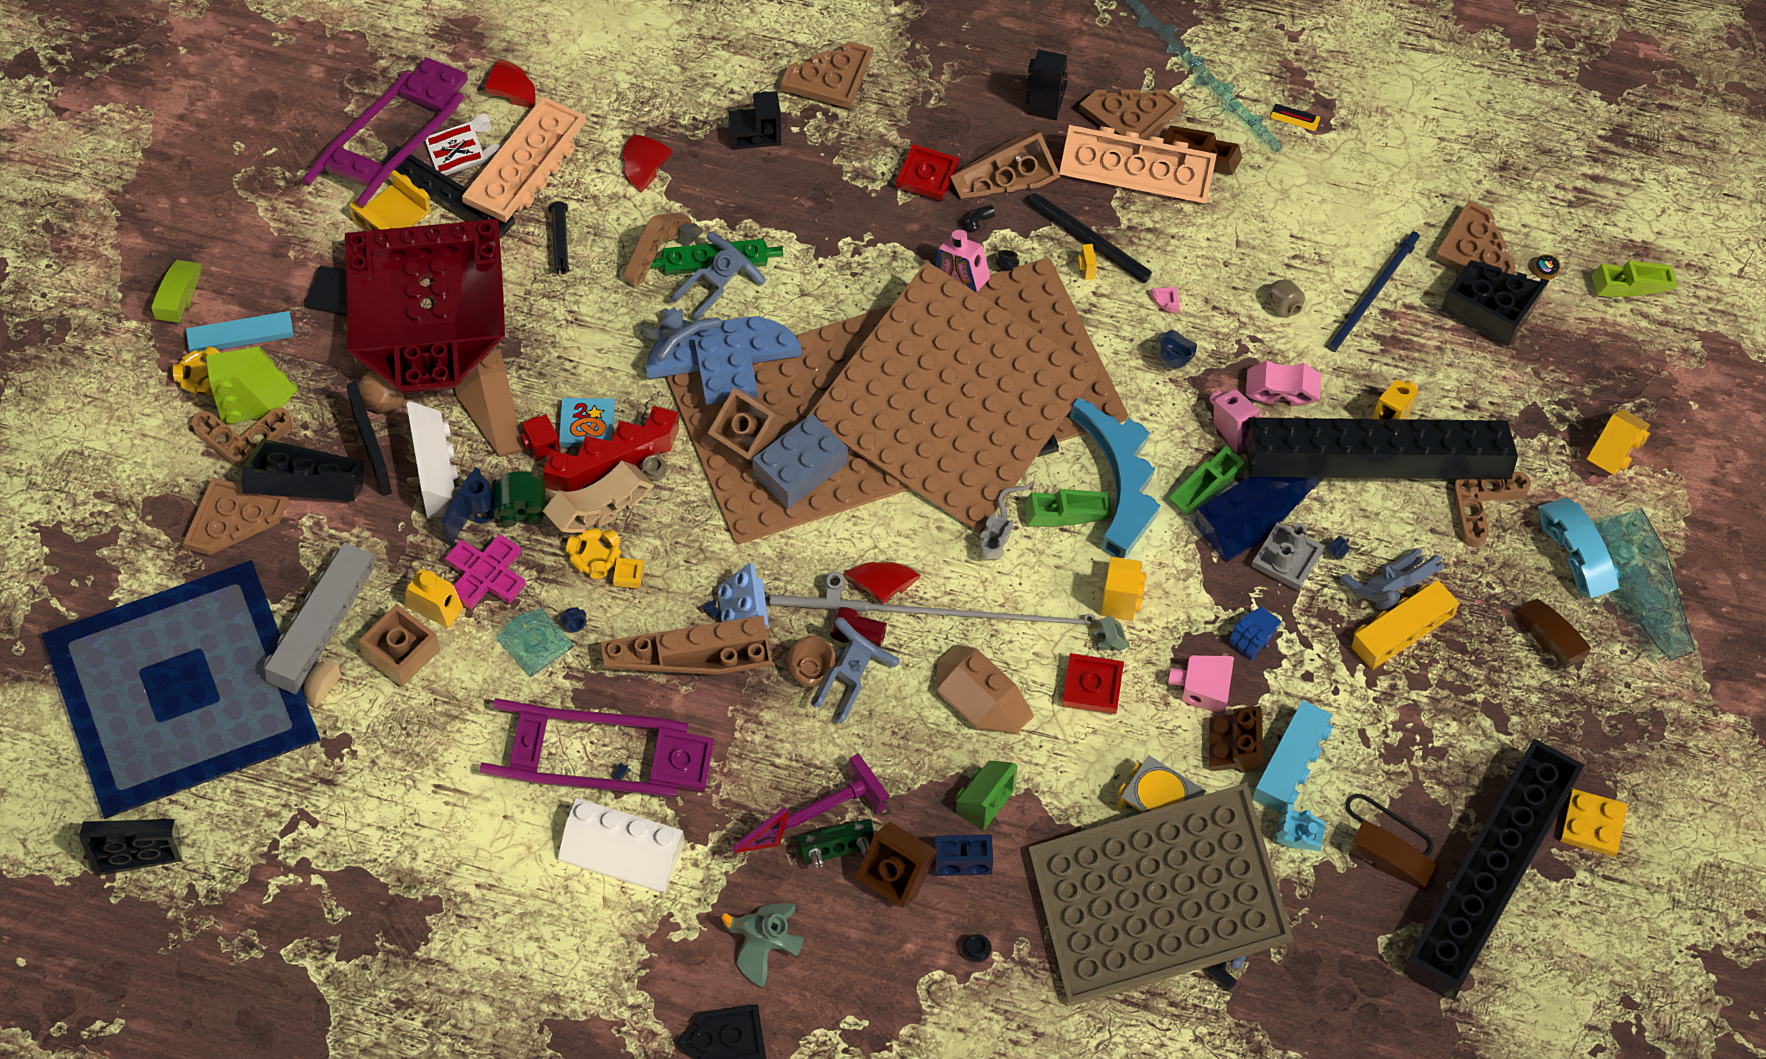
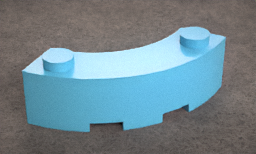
M1564 497L1538 506L1543 532L1547 533L1558 546L1564 545L1571 556L1568 558V564L1573 573L1578 593L1588 598H1594L1620 589L1617 580L1619 579L1618 568L1612 563L1603 539L1591 519L1583 511L1581 505Z

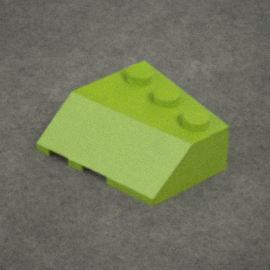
M260 346L206 355L209 382L221 421L224 424H237L241 421L263 418L271 410L282 408L298 390L297 384L294 381L290 382L287 379V374L275 367L274 361Z

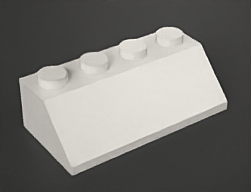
M407 402L427 519L444 517L460 490V487H454V481L459 480L456 465L450 464V459L455 458L452 443L446 442V437L451 436L449 423L442 420L441 411L414 402Z
M576 798L566 821L558 861L665 894L684 847L683 830Z

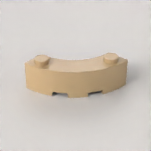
M621 460L609 474L589 487L571 492L559 490L549 500L543 512L563 532H585V527L596 525L599 528L616 519V513L626 506L629 509L633 508L655 485L637 466Z

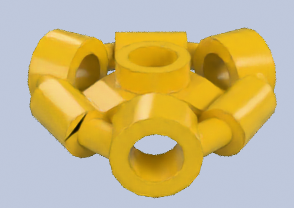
M207 346L205 350H194L181 357L182 360L178 364H173L174 381L179 382L182 389L194 394L204 392L208 396L213 395L207 364L201 362L200 359L202 357L207 362L206 355L220 352L214 347ZM185 366L191 367V375L187 379Z
M599 528L588 529L577 536H570L566 546V553H569V561L581 573L586 572L590 574L591 578L600 579L608 574V570L611 567H615L616 560L621 554L619 549L621 541L612 529L607 531L599 530ZM601 537L610 549H606L599 543ZM582 541H585L587 543L585 550L582 554H578Z

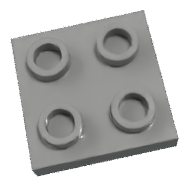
M1277 522L1253 560L1252 567L1300 591L1324 552L1325 546L1306 537L1307 528L1304 524L1295 523L1292 525V528H1289Z

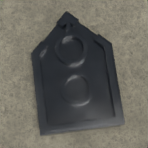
M321 265L307 299V308L347 316L346 269Z
M758 1004L699 1013L691 1027L680 1037L675 1046L693 1059H766Z

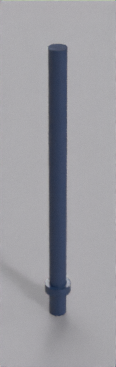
M1412 231L1407 239H1403L1400 242L1398 251L1327 347L1330 351H1337L1407 254L1413 252L1415 249L1414 245L1420 238L1417 232Z

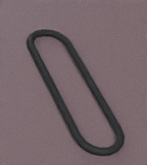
M1355 794L1348 798L1346 809L1353 818L1361 823L1363 821V818L1351 810V801L1356 798L1365 799L1424 837L1429 843V849L1422 854L1426 857L1431 854L1433 842L1427 834L1364 794Z

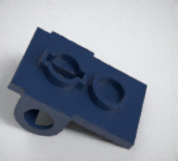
M475 467L470 472L458 491L455 500L441 520L446 542L451 546L467 520L484 524L494 518L493 497L487 479L481 476L479 468ZM489 512V515L484 518H479L477 515Z

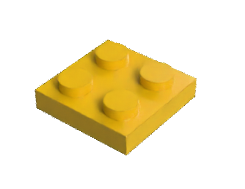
M1572 789L1560 842L1616 857L1628 804Z

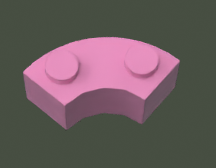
M1266 360L1247 369L1246 395L1254 400L1274 405V401L1290 402V406L1305 405L1320 400L1321 374L1305 363L1285 366Z

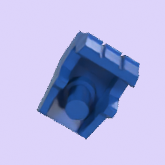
M1260 606L1245 615L1236 624L1229 640V645L1252 661L1256 658L1257 653L1262 647L1266 648L1282 621Z

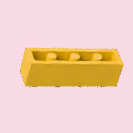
M1439 580L1431 585L1428 583L1424 584L1411 598L1405 597L1400 600L1393 610L1389 612L1383 611L1368 626L1366 624L1360 626L1354 632L1351 648L1371 670H1374L1454 617L1459 602Z

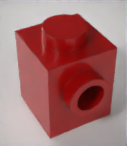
M547 414L532 417L527 422L522 423L524 434L520 435L521 441L526 450L530 448L536 462L549 457L552 450L561 452L559 437Z

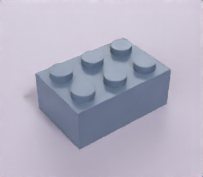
M811 414L752 458L753 476L789 509L847 465L848 447L816 416Z

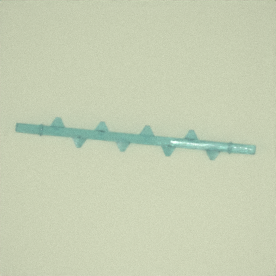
M1125 0L1134 9V12L1141 16L1137 24L1138 27H1152L1169 44L1167 52L1178 54L1198 74L1195 81L1197 86L1209 85L1227 103L1225 107L1227 112L1237 113L1257 133V136L1262 138L1276 153L1282 149L1283 145L1268 131L1266 126L1261 124L1263 117L1261 115H1252L1232 95L1235 84H1221L1202 65L1205 60L1204 57L1193 56L1174 37L1177 30L1176 25H1163L1145 7V4L1139 0Z

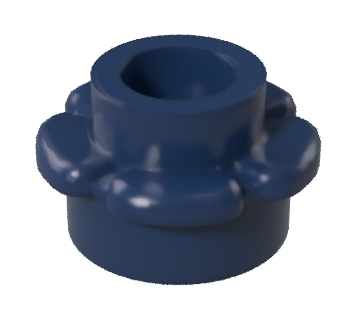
M1339 535L1327 550V553L1333 556V560L1337 557L1342 560L1351 549V546L1348 545L1350 539H1344Z
M578 607L567 609L560 619L562 627L573 633L582 630L587 623L586 612Z

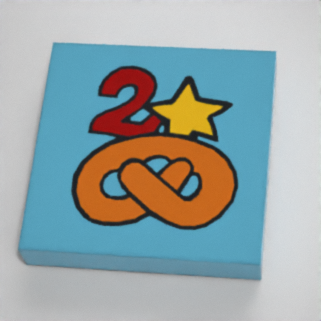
M562 398L560 447H581L586 435L611 442L614 430L615 399Z

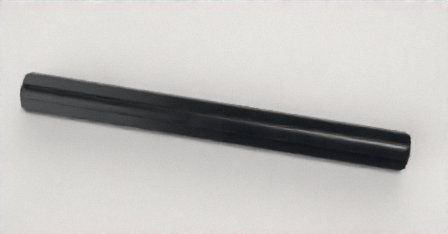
M1035 192L1030 196L1028 204L1085 244H1093L1095 251L1142 283H1147L1152 276L1150 269L1039 193Z

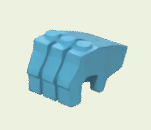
M1287 804L1282 807L1276 833V842L1291 848L1321 851L1325 821L1312 815L1310 810L1303 812L1294 811L1293 804Z

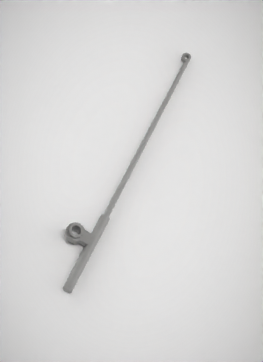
M836 571L830 572L825 576L824 587L827 591V598L773 594L770 596V605L834 610H837L839 607H848L855 611L863 612L877 610L1092 625L1095 621L1093 614L1085 615L1084 619L881 605L868 603L867 601L844 600L840 598L841 592L845 589V578L840 572ZM833 580L839 581V584L837 586H833L830 584V582Z

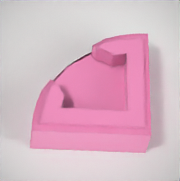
M1177 287L1151 288V296L1157 306L1168 312L1179 313L1180 305Z

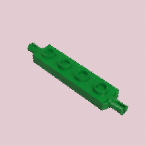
M764 239L729 242L750 260L755 267L767 266L769 257H783V246L767 247ZM713 243L663 248L661 258H654L650 269L662 268L665 275L696 273L699 269H707L714 262L716 254L723 250Z

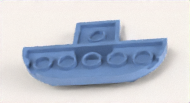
M760 316L722 320L721 326L717 328L699 330L686 338L684 345L680 346L677 344L663 362L658 361L656 355L667 340H659L649 353L646 368L648 379L700 371L705 403L709 405L726 402L733 388L745 390L758 397L752 363L802 356V349L796 336L784 325Z

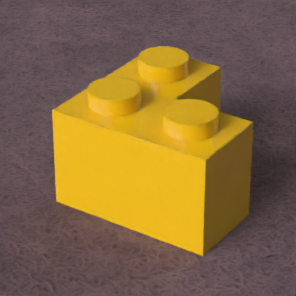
M1624 409L1614 413L1587 460L1613 475L1619 473L1620 470L1625 472L1632 461V458L1629 457L1632 450L1643 446L1649 438L1650 433L1647 430L1650 424Z
M1111 556L1101 616L1107 617L1110 615L1113 618L1133 621L1135 611L1140 612L1146 573L1141 571L1142 561Z

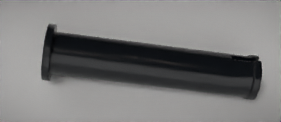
M557 201L549 204L548 211L551 213L553 272L559 274V267H561V274L563 275L569 272L566 226L568 205Z

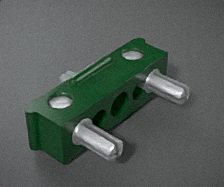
M872 819L831 826L820 831L797 836L795 841L798 856L802 857L804 865L813 863L817 869H819L818 863L820 868L823 867L824 860L859 851L865 856L866 850L868 851L874 837Z

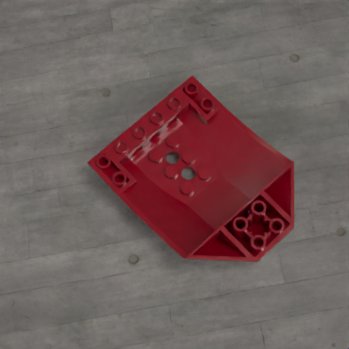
M498 219L345 233L347 276L346 351L401 393L456 388L505 338L504 292ZM425 279H432L434 281L432 285L427 287L420 284ZM426 298H432L435 300V305L427 309L421 306V302Z

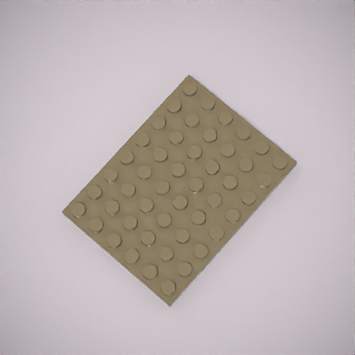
M1247 782L1029 847L1070 1007L1294 942Z

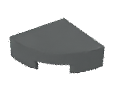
M685 223L680 226V244L689 246L703 233L702 228L695 223L690 225Z

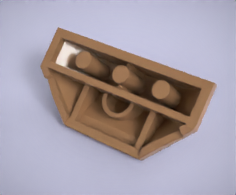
M957 644L937 661V693L975 728L1015 734L1034 718L1033 712L1017 685L978 649Z

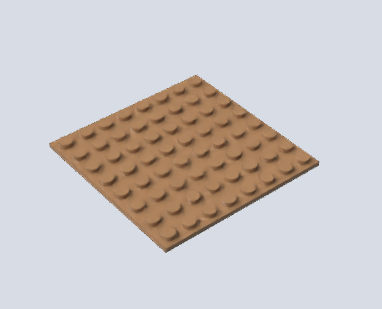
M926 261L808 416L811 414L816 416L848 448L980 534L985 528L988 518L999 509L998 498L1001 492L1007 488L1015 487L1071 411L1078 397L1082 396L1099 371ZM1010 492L1004 496L1003 501L1007 498Z

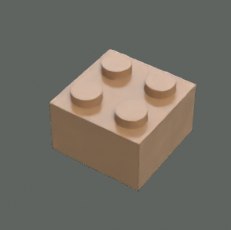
M733 388L708 434L752 461V458L774 442L787 417L749 392Z
M395 604L358 640L362 657L401 687L440 651L437 634L398 604Z

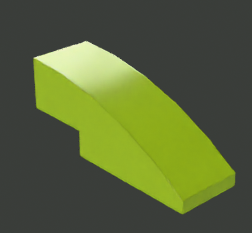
M182 260L174 262L166 273L151 308L155 319L181 322L185 307L189 308L203 267L202 263Z
M1628 260L1624 266L1601 264L1591 275L1597 296H1641L1665 292L1678 287L1672 265Z

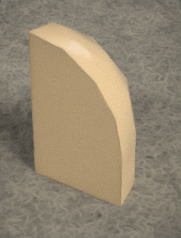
M319 659L307 675L304 695L307 703L314 709L341 677L338 663L327 659L325 662Z

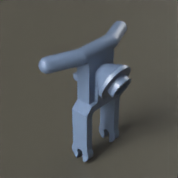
M709 232L707 239L723 251L716 254L714 262L707 269H699L672 297L674 303L678 302L701 277L705 278L717 289L693 315L692 319L695 321L699 320L724 293V286L741 268L758 285H763L766 282L765 277L750 260L715 232Z
M673 307L670 310L664 308L660 311L664 320L660 322L661 325L658 327L643 322L638 324L637 327L643 331L641 335L644 338L647 337L657 341L667 340L656 355L657 360L663 362L677 344L680 346L684 345V340L699 330L720 327L722 321L720 318L715 317L690 322L683 320V309L677 311Z
M1414 548L1410 553L1389 566H1382L1383 573L1370 580L1366 586L1360 584L1349 574H1343L1340 580L1358 596L1375 601V606L1378 610L1386 611L1393 609L1397 605L1400 598L1398 589L1403 586L1410 587L1416 585L1433 573L1440 571L1444 563H1436L1442 559L1438 555H1433L1429 560L1422 563L1424 556L1417 555L1423 551ZM1419 565V566H1417L1416 568H1414L1413 570H1411V571L1405 573L1406 571H1408L1409 569L1413 568L1414 566Z
M839 617L835 620V625L849 639L846 647L837 650L835 654L837 665L826 671L811 700V705L815 708L822 705L836 675L850 685L834 716V722L842 724L846 720L862 687L860 678L871 656L892 667L898 666L899 659L874 645L855 631L844 618Z

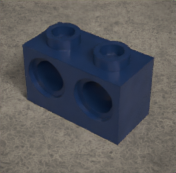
M992 835L935 836L934 849L937 850L934 858L935 876L992 875Z

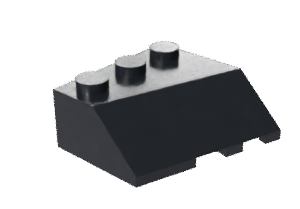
M1470 260L1449 288L1441 311L1496 341L1509 346L1531 316L1550 280L1541 278L1540 281L1526 278L1527 274L1517 272V275L1503 272L1500 267Z

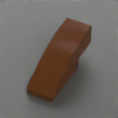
M1170 125L1163 137V144L1173 145L1174 141L1188 143V149L1217 154L1214 171L1233 175L1243 158L1239 144L1216 140L1215 133Z
M1535 599L1515 610L1517 617L1546 654L1551 652L1564 670L1587 658L1591 650L1590 645L1566 619L1546 603Z
M1363 819L1350 849V852L1376 863L1375 869L1426 892L1438 867L1428 857L1407 842Z

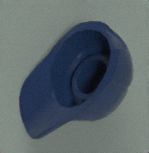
M1175 330L1162 334L1156 347L1157 357L1163 364V367L1175 369L1186 366L1195 357L1197 350L1195 342L1183 337Z

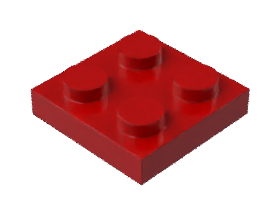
M912 144L897 177L896 188L943 202L952 181L950 175L956 172L960 158Z
M1070 653L1062 706L1117 714L1124 661Z

